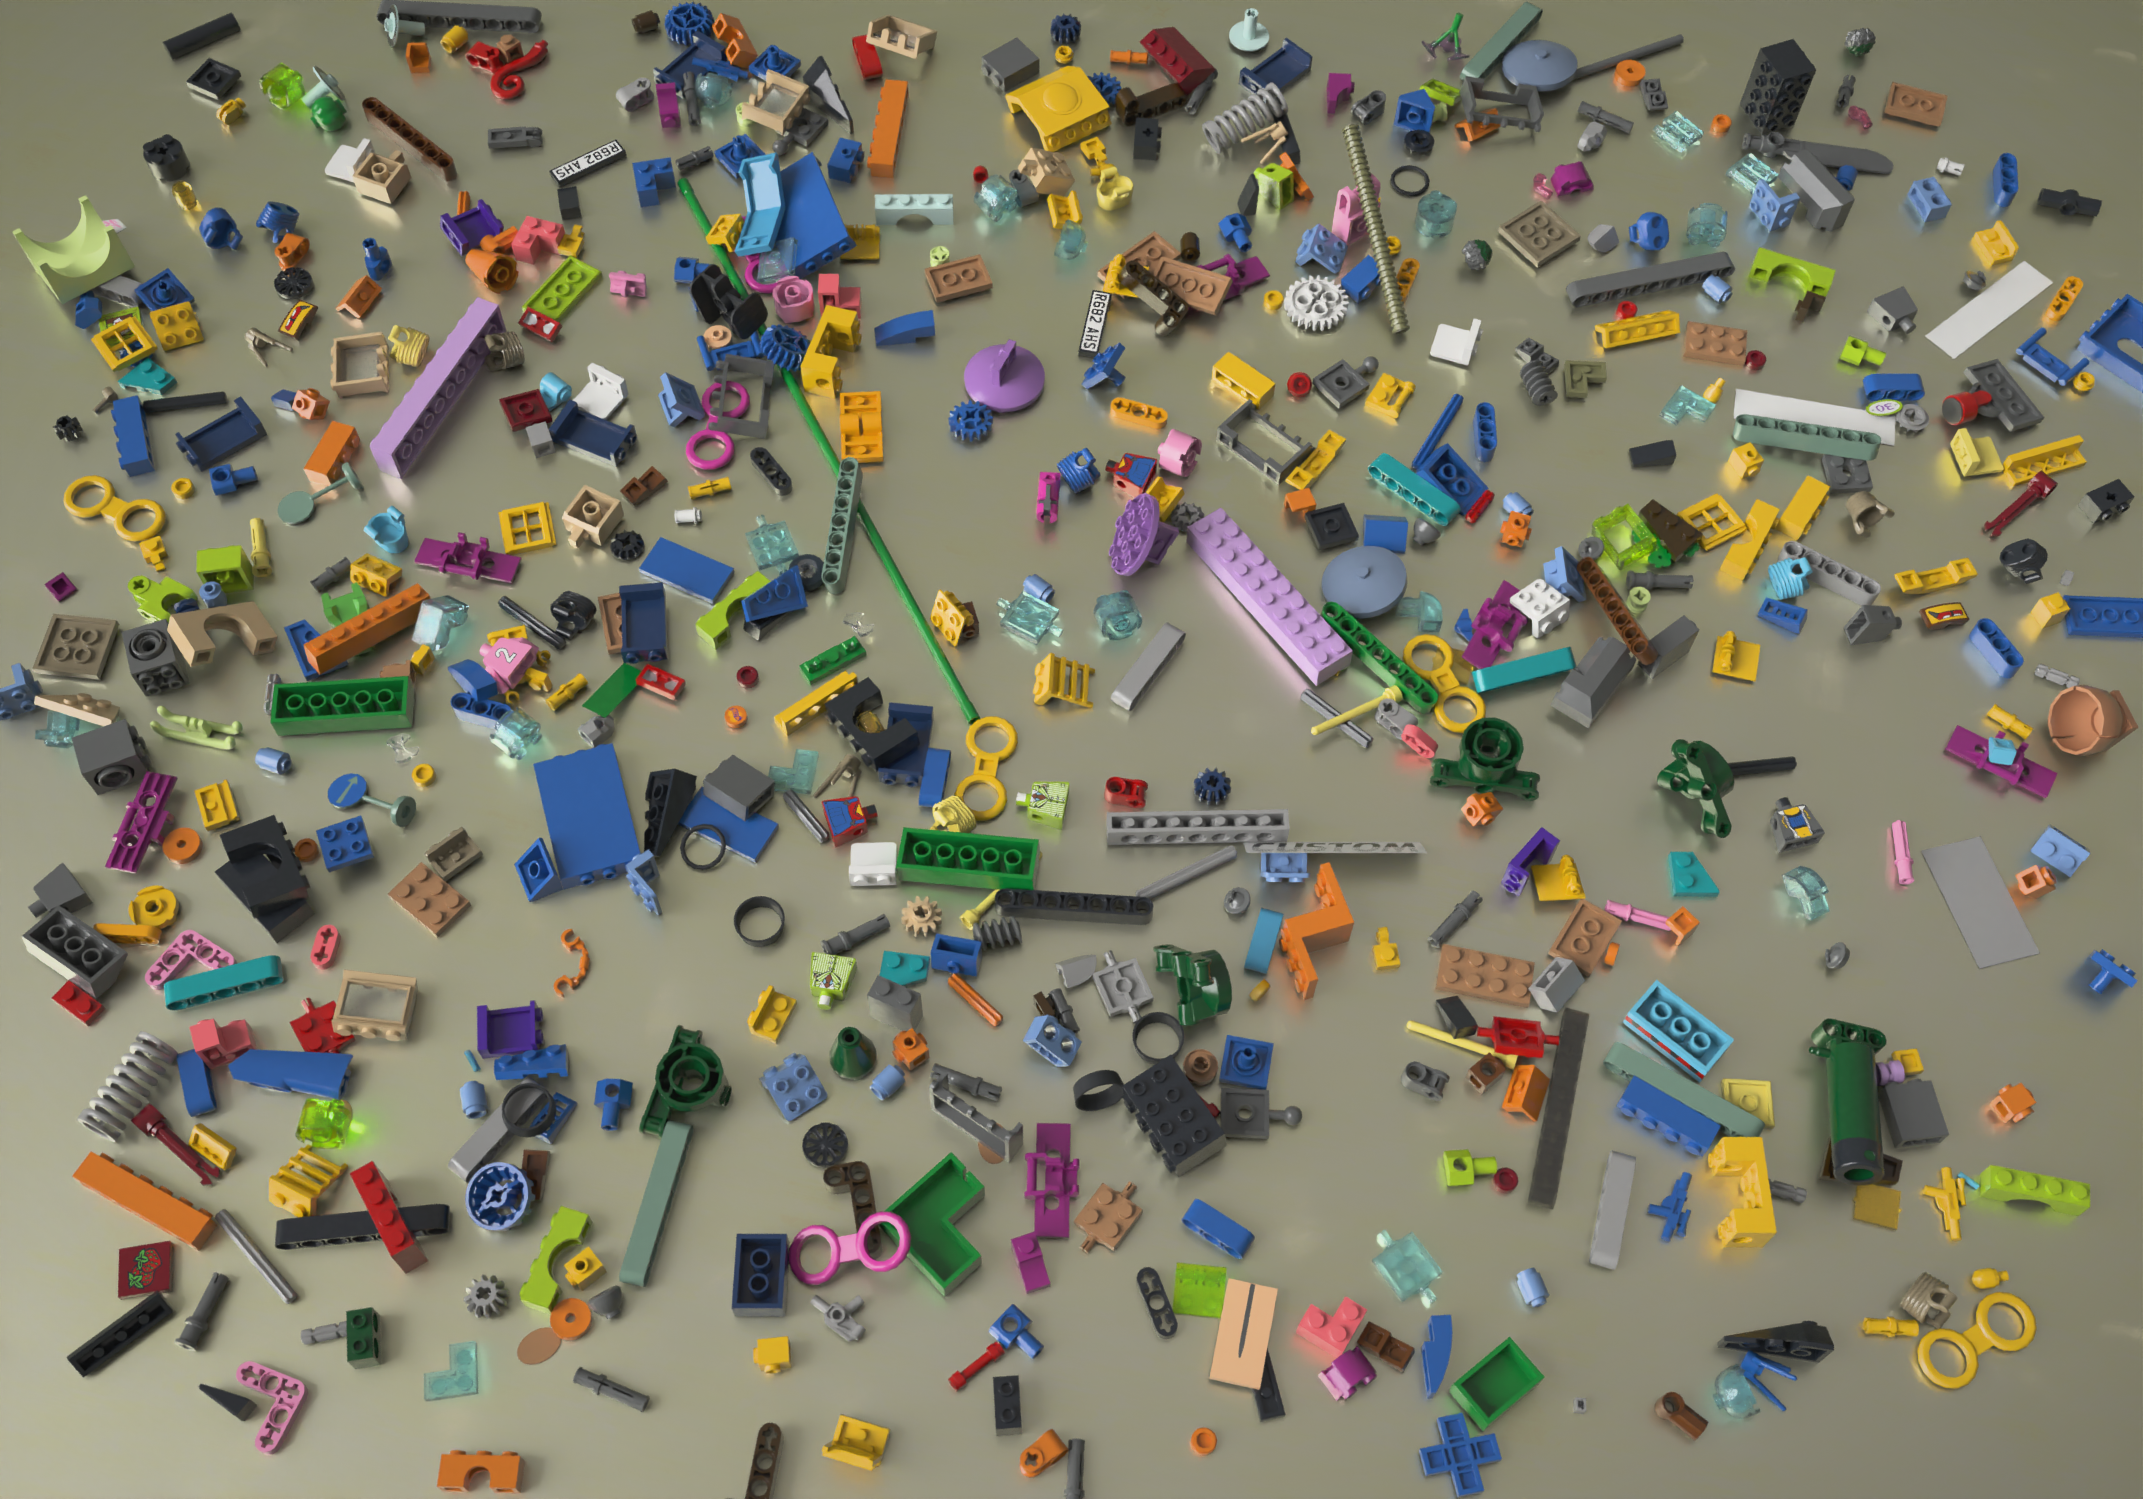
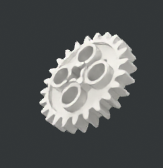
M1310 275L1309 280L1302 277L1301 283L1296 280L1295 284L1290 285L1289 290L1286 291L1284 304L1285 310L1288 311L1287 316H1292V322L1298 320V326L1305 324L1306 330L1309 326H1312L1313 331L1316 330V327L1323 331L1324 326L1328 329H1331L1332 324L1338 326V322L1343 321L1344 316H1346L1349 305L1345 290H1340V284L1335 286V280L1327 282V277L1323 280H1320L1319 275L1316 279H1313Z

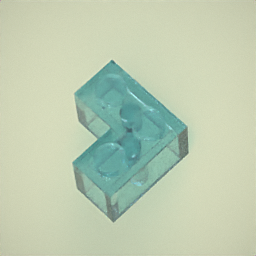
M449 595L423 601L412 641L420 645L429 646L432 651L445 648L450 639L449 633L451 628L462 626L466 622L469 605Z

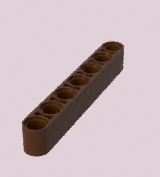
M368 97L363 100L362 107L368 122L442 180L452 181L457 177L456 167L450 155L377 98Z
M1591 557L1581 559L1577 564V571L1629 650L1642 664L1649 665L1653 663L1658 657L1656 648L1603 569Z

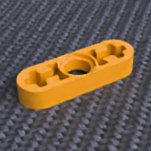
M1407 258L1402 262L1396 276L1398 279L1397 284L1400 286L1398 290H1401L1400 296L1403 298L1401 302L1404 303L1408 298L1420 267L1419 262L1413 258ZM1412 267L1410 273H1408L1407 269ZM1405 279L1409 284H1401L1399 280Z
M2070 276L2065 280L2046 311L2049 319L2060 321L2064 318L2083 287L2081 279ZM2070 285L2074 286L2072 291L2069 290ZM2060 296L2067 297L2069 301L2062 300ZM2057 306L2061 308L2059 312L2055 311Z
M1121 397L1115 398L1111 402V414L1116 418L1155 429H1161L1167 425L1168 414L1162 408ZM1137 410H1141L1145 414L1142 416H1136L1134 412Z
M104 923L93 925L94 930L113 943L155 945L159 943L162 933L159 928L149 925Z

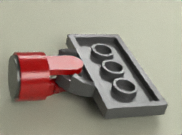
M1998 359L1967 367L1963 373L1973 384L1969 392H1961L1946 397L1942 404L1943 416L1951 425L1970 422L1975 419L1977 413H1980L1987 417H1999L2005 427L2011 432L2041 423L2045 418Z

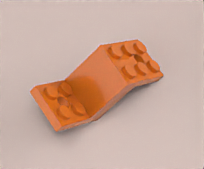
M1330 862L1321 864L1319 874H1317V882L1314 884L1316 895L1321 897L1324 903L1322 904L1323 909L1285 919L1283 929H1281V938L1279 939L1281 951L1286 952L1288 957V969L1290 972H1294L1296 977V989L1298 993L1302 992L1304 1000L1313 998L1318 982V977L1308 953L1348 942L1354 925V920Z

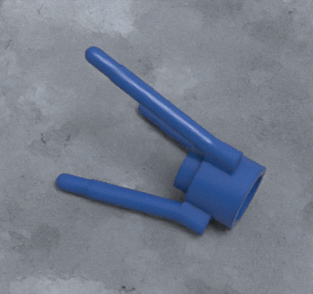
M1748 1350L1740 1365V1368L1745 1370L1743 1376L1751 1380L1782 1411H1786V1407L1754 1374L1760 1376L1763 1369L1767 1368L1793 1381H1796L1797 1377L1788 1373L1791 1372L1790 1367Z

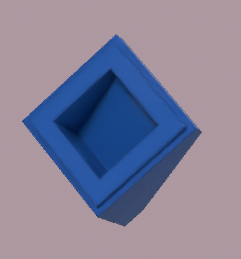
M282 389L274 394L271 400L275 407L294 411L292 406L297 393Z

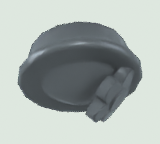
M1972 271L1965 272L1963 280L1968 285V288L1978 291L1986 286V277L1983 272L1978 271L1977 274Z
M1598 537L1585 538L1579 545V555L1582 558L1591 557L1593 560L1601 557L1604 551V543Z
M1241 887L1230 890L1224 899L1226 910L1232 914H1241L1247 911L1250 906L1249 892Z
M1843 942L1834 944L1830 950L1826 949L1825 959L1828 968L1840 969L1847 963L1850 951Z

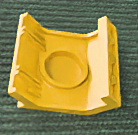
M1066 66L1005 95L1011 113H1016L1023 109L1036 126L1046 151L1054 152L1112 124L1107 110L1110 106L1080 67Z

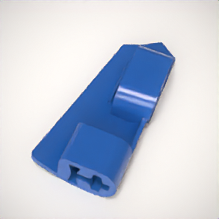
M250 1049L230 1063L228 1067L234 1080L244 1081L257 1087L289 1093L297 1091L341 1100L345 1095L351 1076V1071L347 1068L353 1055Z

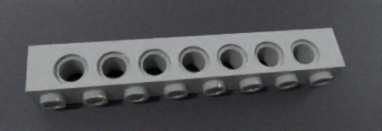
M1288 809L1107 812L1106 821L1107 845L1287 842L1290 830Z

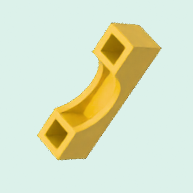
M1756 499L1745 521V526L1752 536V541L1745 544L1733 543L1721 565L1720 571L1742 581L1746 574L1751 575L1756 566L1753 560H1759L1764 550L1761 547L1762 543L1767 545L1772 535L1769 532L1770 528L1775 530L1780 518H1777L1780 509Z

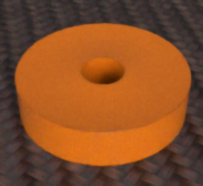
M1624 60L1617 64L1614 76L1620 84L1634 87L1639 85L1641 80L1644 79L1645 68L1637 61Z
M190 828L175 829L163 841L164 854L171 862L176 864H186L193 861L199 856L203 847L202 840L197 832Z
M568 1298L560 1301L553 1308L550 1315V1324L554 1333L559 1338L567 1341L577 1340L589 1331L592 1324V1314L584 1301L577 1298ZM575 1316L573 1322H567L568 1317Z

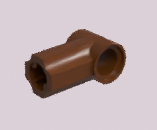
M1676 1392L1666 1393L1655 1403V1412L1661 1419L1669 1420L1694 1441L1699 1438L1709 1423L1685 1404L1683 1398ZM1665 1401L1673 1404L1674 1412L1666 1408Z

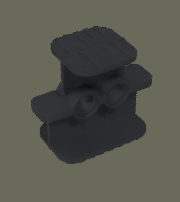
M716 264L709 265L689 286L690 294L703 320L708 324H712L722 316L729 324L732 333L741 339L749 338L765 323L768 317V311L761 296L758 293H751L742 301L740 294L732 286L729 277L722 274L719 266Z

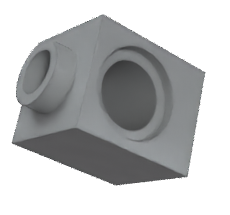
M546 422L525 427L536 458L556 453Z

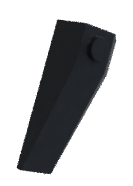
M819 56L803 76V83L809 86L810 101L849 134H854L853 119L844 100H841L837 84L832 82L830 77L832 73L822 56Z
M675 768L650 772L645 793V800L649 801V811L645 812L648 828L644 832V852L649 849L654 857L661 856L693 798L696 790L697 776Z
M1803 1321L1797 1324L1724 1336L1718 1342V1348L1744 1352L1751 1350L1757 1354L1819 1363L1834 1351V1344L1825 1326H1818V1323L1814 1321Z

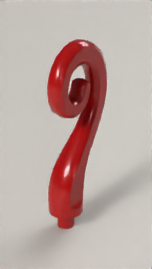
M547 41L536 42L525 56L507 63L494 73L490 87L497 98L504 100L514 99L524 91L525 83L523 79L518 75L509 74L540 63L548 53ZM502 81L506 87L510 86L511 84H516V86L510 90H505L500 87Z

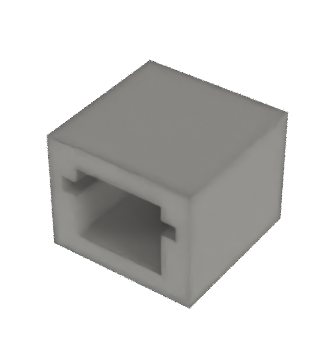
M2065 570L2060 584L2068 586L2073 579L2074 572Z
M1576 1397L1573 1400V1413L1584 1414L1586 1412V1398Z

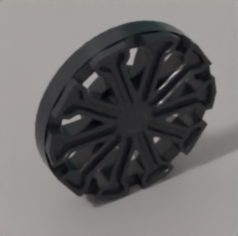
M291 267L277 275V278L274 280V286L281 297L285 299H298L310 292L313 286V279L307 270L300 267Z
M820 1123L812 1126L805 1134L802 1149L809 1163L819 1168H828L839 1164L844 1159L848 1151V1140L845 1132L838 1125ZM828 1128L833 1129L828 1135ZM823 1129V1136L817 1130ZM837 1133L841 1134V1136L834 1138ZM814 1134L817 1139L810 1138V1136ZM840 1142H843V1143H844L843 1146H839V1145H836V1144H838V1143H840ZM808 1143L813 1144L811 1147H806ZM834 1150L841 1152V1155H836ZM816 1151V1153L813 1156H809L810 1153ZM829 1155L833 1159L831 1162L827 1161V1156ZM822 1156V1161L817 1162L818 1158Z

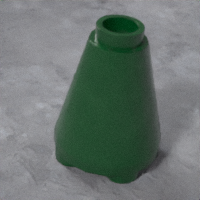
M854 1027L842 1029L829 1052L831 1067L838 1075L847 1079L861 1080L874 1068L877 1060V1052L873 1042Z

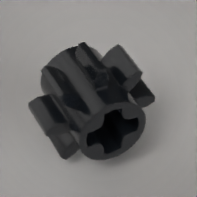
M68 415L57 419L56 425L53 426L60 440L65 438L68 442L79 438L80 431H83L76 417L71 419Z

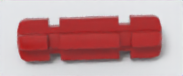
M1485 490L1482 497L1476 501L1472 509L1466 514V521H1469L1471 524L1475 523L1489 506L1488 504L1493 501L1495 494L1490 490Z

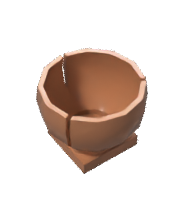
M2077 685L2061 691L2050 705L2047 721L2050 736L2054 738L2052 739L2062 751L2079 756H2088L2107 751L2139 728L2119 690H2113L2109 693L2106 690L2088 685Z

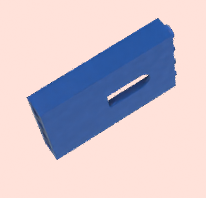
M2126 294L2122 299L2118 298L2113 303L2111 311L2107 309L2100 317L2101 321L2096 320L2089 329L2090 332L2085 331L2078 340L2081 343L2076 350L2143 393V364L2120 350L2117 344L2121 339H2128L2143 348V303Z

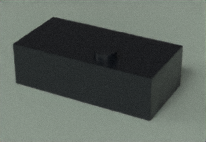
M261 854L232 865L228 861L217 869L215 874L252 916L242 888L272 877L278 870ZM302 900L255 918V920L278 943L315 913L307 901Z

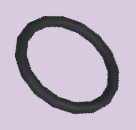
M1406 165L1395 169L1391 174L1390 181L1392 187L1397 192L1403 195L1415 196L1427 190L1430 179L1423 169L1417 166ZM1402 170H1416L1425 177V186L1415 192L1404 191L1394 181L1396 174Z
M708 824L697 825L688 830L682 838L680 846L681 856L686 864L699 870L713 868L721 861L726 850L724 835L718 828ZM700 829H710L717 833L722 845L716 860L706 865L694 864L688 859L685 852L687 839L693 832Z

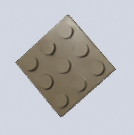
M1542 200L1500 225L1498 232L1536 267H1539L1574 245L1581 238L1578 232Z
M53 614L33 665V671L37 674L100 680L120 624L117 620Z

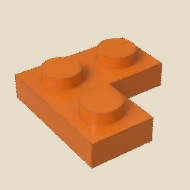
M1287 153L1281 154L1279 157L1283 163L1280 166L1293 172V182L1297 185L1295 190L1300 197L1304 195L1307 201H1310L1314 196Z

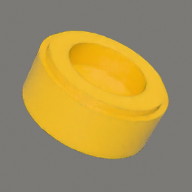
M1271 290L1264 295V305L1266 308L1278 310L1282 307L1284 300L1282 293Z
M188 478L177 479L171 487L174 495L179 499H187L195 492V487Z
M420 764L413 769L412 778L416 785L427 787L435 781L436 773L431 765Z
M1265 979L1262 980L1250 992L1249 997L1254 1002H1257L1267 993L1271 985Z

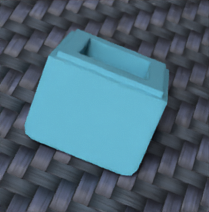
M1990 737L1989 761L2012 765L2016 755V749L2012 740Z

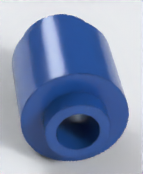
M1844 165L1839 168L1836 178L1850 191L1854 186L1858 172L1853 166Z

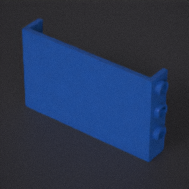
M813 152L780 171L786 209L775 241L788 272L792 276H798L799 279L815 272L857 246L848 234L820 169L822 163Z
M613 743L601 744L592 749L578 750L573 754L559 755L550 760L534 763L558 874L564 890L580 885H590L602 879H613L617 875L628 873L626 865L640 853Z

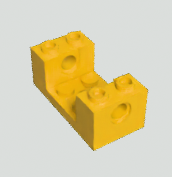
M826 305L801 364L804 392L835 399L837 392L842 390L843 380L840 378L842 369L839 367L838 358L830 355L833 348L854 353L856 346L860 345L862 334L859 333L860 321H858L857 312Z
M1723 1137L1711 1153H1709V1167L1713 1168L1714 1176H1743L1741 1177L1740 1184L1741 1190L1745 1192L1746 1200L1744 1208H1733L1729 1213L1730 1216L1726 1217L1719 1224V1238L1723 1239L1724 1247H1764L1777 1231L1762 1137Z

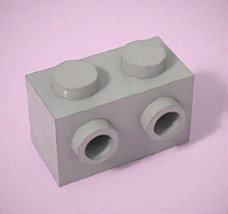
M1556 957L1528 989L1541 1009L1558 1012L1585 980L1573 960Z

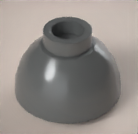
M1422 518L1416 519L1413 528L1415 536L1412 539L1423 546L1424 543L1434 542L1441 536L1440 532Z
M615 1285L592 1297L588 1301L589 1307L597 1314L605 1315L607 1319L621 1312L619 1307L622 1302L620 1286Z

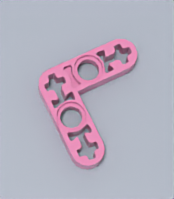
M186 930L174 940L145 974V980L152 989L161 990L164 989L166 982L176 977L192 957L211 970L222 968L217 961L218 958L225 963H229V966L237 964V961L230 953L193 930ZM188 939L193 940L198 946L195 948L190 943L186 944V941ZM205 949H213V954L210 957L202 958L201 955ZM171 956H180V959L176 964H168V960ZM165 966L169 971L166 972V970H163L162 967ZM155 976L162 977L160 981L153 979Z
M244 1362L237 1369V1380L247 1388L276 1399L255 1439L256 1448L266 1455H271L281 1448L307 1399L308 1389L306 1385L295 1378L255 1362ZM246 1371H253L256 1375L260 1376V1380L258 1381L252 1377L247 1378L244 1374ZM271 1377H278V1386L273 1390H267V1380ZM287 1386L292 1390H296L298 1387L300 1394L292 1397L287 1391H284V1388ZM286 1410L288 1412V1419L282 1424H277L275 1422L277 1413ZM271 1425H272V1426H274L276 1429L281 1430V1431H280V1433H277L276 1431H273V1430H271V1429H269V1428H270ZM265 1438H271L274 1440V1443L266 1446L263 1441Z

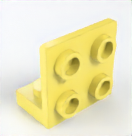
M1967 428L1958 429L1950 445L1964 477L2003 471L2004 467L1990 437L1972 439Z

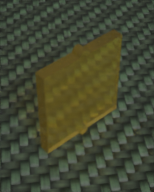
M1439 647L1435 657L1432 659V670H1437L1445 662L1444 654ZM1452 648L1454 662L1451 671L1458 683L1467 685L1470 673L1473 672L1474 668L1471 663L1461 657L1464 651Z
M1874 1184L1856 1186L1855 1197L1852 1199L1854 1202L1853 1220L1896 1231L1898 1216L1902 1211L1899 1208L1901 1191Z

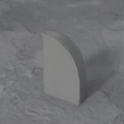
M1599 224L1592 230L1587 239L1589 244L1599 252H1608L1619 243L1614 226Z
M1084 955L1055 963L1058 974H1063V984L1070 988L1087 981L1095 971L1097 965L1096 955Z

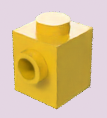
M1749 442L1733 449L1728 462L1739 477L1744 479L1748 476L1753 477L1757 475L1761 470L1764 459L1752 443Z
M2059 592L2040 598L2032 609L2031 614L2040 627L2044 629L2060 623L2070 608Z
M589 1246L564 1265L568 1271L564 1275L573 1287L578 1285L582 1291L607 1272Z
M788 1336L757 1339L758 1348H753L754 1363H758L761 1371H765L767 1374L779 1373L780 1369L792 1368L791 1346Z

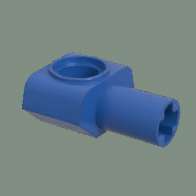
M1239 213L1231 214L1218 223L1227 242L1235 240L1241 252H1247L1252 248V243L1248 237L1252 232V228L1244 215Z
M367 238L362 243L366 253L364 258L370 278L379 281L391 268L392 261L386 248L383 246L378 247L375 239Z
M678 257L674 268V281L691 284L711 264L699 263V258Z
M91 290L81 294L79 302L76 304L75 326L86 329L102 317V302L99 298H95Z
M226 464L209 469L212 488L216 496L237 491V485L258 480L254 466L233 471L232 465Z
M604 1079L597 1082L594 1105L598 1108H603L601 1122L603 1130L615 1131L618 1129L620 1109L630 1108L632 1082L622 1079ZM613 1090L619 1091L614 1097L608 1096Z
M1012 1304L989 1329V1333L1006 1349L1016 1343L1032 1359L1037 1357L1044 1348V1345L1027 1330L1033 1321L1015 1304ZM1008 1322H1014L1018 1327L1010 1332L1005 1330L1004 1326Z

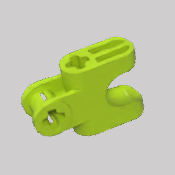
M142 575L135 576L128 582L130 593L133 594L135 601L141 605L137 609L138 612L151 622L166 619L169 623L171 614L168 610L172 605L183 599L193 598L196 601L198 600L197 595L192 589L169 577H165L160 584Z

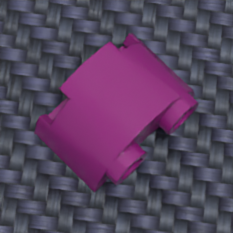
M1581 161L1557 166L1554 169L1555 173L1550 179L1557 196L1569 195L1576 189H1580L1581 192L1594 190V184Z
M1358 1346L1352 1351L1350 1349L1331 1362L1332 1365L1321 1371L1318 1375L1336 1401L1342 1397L1345 1400L1350 1398L1357 1392L1355 1386L1361 1382L1367 1385L1377 1377L1375 1374L1376 1370Z

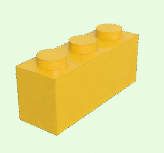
M1227 352L1213 366L1212 379L1244 401L1252 400L1257 410H1260L1274 396L1276 383L1230 352Z
M1807 475L1775 529L1797 541L1802 534L1806 535L1812 526L1809 523L1810 520H1816L1821 511L1818 509L1819 506L1824 507L1830 497L1827 495L1830 486Z

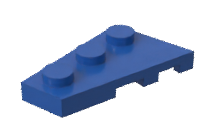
M798 565L790 568L741 601L746 622L808 607Z
M305 619L284 627L307 682L349 665L346 660L330 670L319 674L308 662L303 644L320 636V634Z
M566 1044L551 1045L536 1051L528 1050L514 1056L505 1055L494 1060L496 1080L524 1079L529 1074H538L539 1078H547L549 1076L548 1073H559L560 1077L568 1076V1050Z

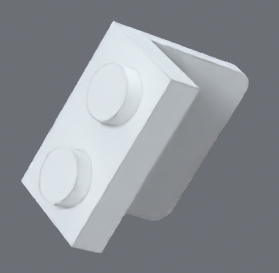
M363 138L357 148L341 145L326 166V174L354 182L352 175L370 153H375L371 140Z
M1473 319L1470 331L1440 324L1430 354L1438 358L1468 365L1471 355L1475 356L1478 344H1475V342L1481 339L1483 329H1480L1482 320Z
M592 362L587 367L590 382L573 401L577 402L580 410L607 420L629 395L626 381L621 375L614 374L604 366H598Z
M1537 579L1510 598V603L1532 619V635L1537 639L1550 633L1559 624L1566 622L1570 615V599L1542 579Z
M894 842L852 844L851 866H849L851 886L897 885L896 844Z

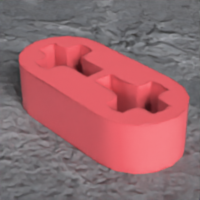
M1405 726L1401 735L1402 740L1419 755L1433 758L1438 748L1436 741L1418 726Z
M325 925L318 930L310 958L312 963L321 970L330 968L333 965L340 944L341 935L333 925ZM332 933L333 937H329L328 941H326L324 936H329ZM325 951L327 958H323L322 962H320L318 957H322Z

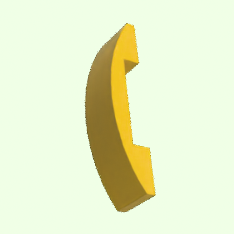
M1328 430L1318 441L1317 448L1300 467H1296L1291 472L1285 482L1300 490L1311 487L1333 462L1345 444L1346 439Z
M1969 558L1950 561L1945 567L1918 573L1913 569L1896 573L1894 577L1904 593L1925 594L1959 585L1975 578L1978 573Z

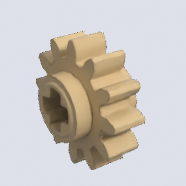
M916 896V903L908 900V908H902L904 916L901 918L902 924H907L906 931L910 932L914 929L916 937L920 932H923L925 937L928 936V930L936 932V925L942 924L940 918L942 910L937 908V901H933L930 904L928 896L925 897L924 901H920L919 896Z

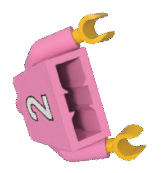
M523 637L499 638L494 646L487 643L483 644L479 652L480 655L484 656L485 670L497 682V691L501 695L504 694L506 696L505 703L508 706L514 705L509 700V696H514L516 700L520 698L517 692H510L509 688L514 689L535 660L538 665L546 666L547 662L541 656L546 659L551 657L549 651H539V647Z

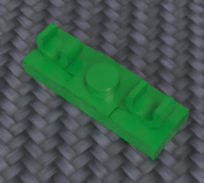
M853 636L799 665V668L809 684L812 685L867 654L856 636Z

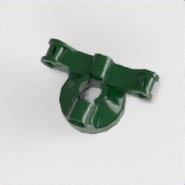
M1495 717L1481 718L1473 721L1464 730L1459 745V761L1439 758L1433 760L1431 764L1433 776L1430 778V784L1435 787L1462 785L1474 787V790L1481 794L1493 793L1496 790L1512 793L1526 801H1533L1539 798L1537 784L1540 781V775L1535 772L1517 770L1524 750L1521 735L1510 723ZM1482 753H1485V754H1492V753H1494V757H1495V758L1487 757V756L1483 755Z
M1683 739L1676 740L1671 748L1672 755L1676 760L1659 772L1657 776L1659 787L1674 792H1681L1690 799L1699 798L1703 807L1702 831L1706 834L1714 833L1719 838L1727 837L1731 832L1732 825L1721 798L1733 790L1735 783L1728 763L1716 749L1703 741L1688 743Z
M1171 944L1153 947V951L1156 952L1157 956L1156 971L1173 972V975L1177 977V988L1180 996V1001L1177 1002L1180 1025H1195L1200 1023L1202 1019L1227 1014L1232 1002V986L1226 964L1216 950L1192 953Z
M682 1025L677 1026L668 1052L664 1054L657 1065L656 1084L641 1119L639 1133L645 1134L648 1132L659 1135V1138L662 1139L666 1123L671 1118L673 1108L679 1111L694 1112L709 1105L717 1107L727 1106L732 1086H729L720 1058L712 1049L701 1044L703 1035L701 1030L695 1032L684 1029ZM684 1077H687L688 1080L698 1078L703 1081L702 1085L697 1089L690 1091L682 1089Z

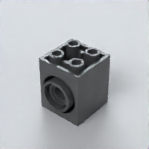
M166 619L122 632L130 673L146 697L190 684L184 656L167 631L169 623Z
M126 719L71 738L81 774L97 795L144 779L146 772H150L149 767H152L149 756L144 753V749H147L143 737H139L136 727L134 725L130 726Z

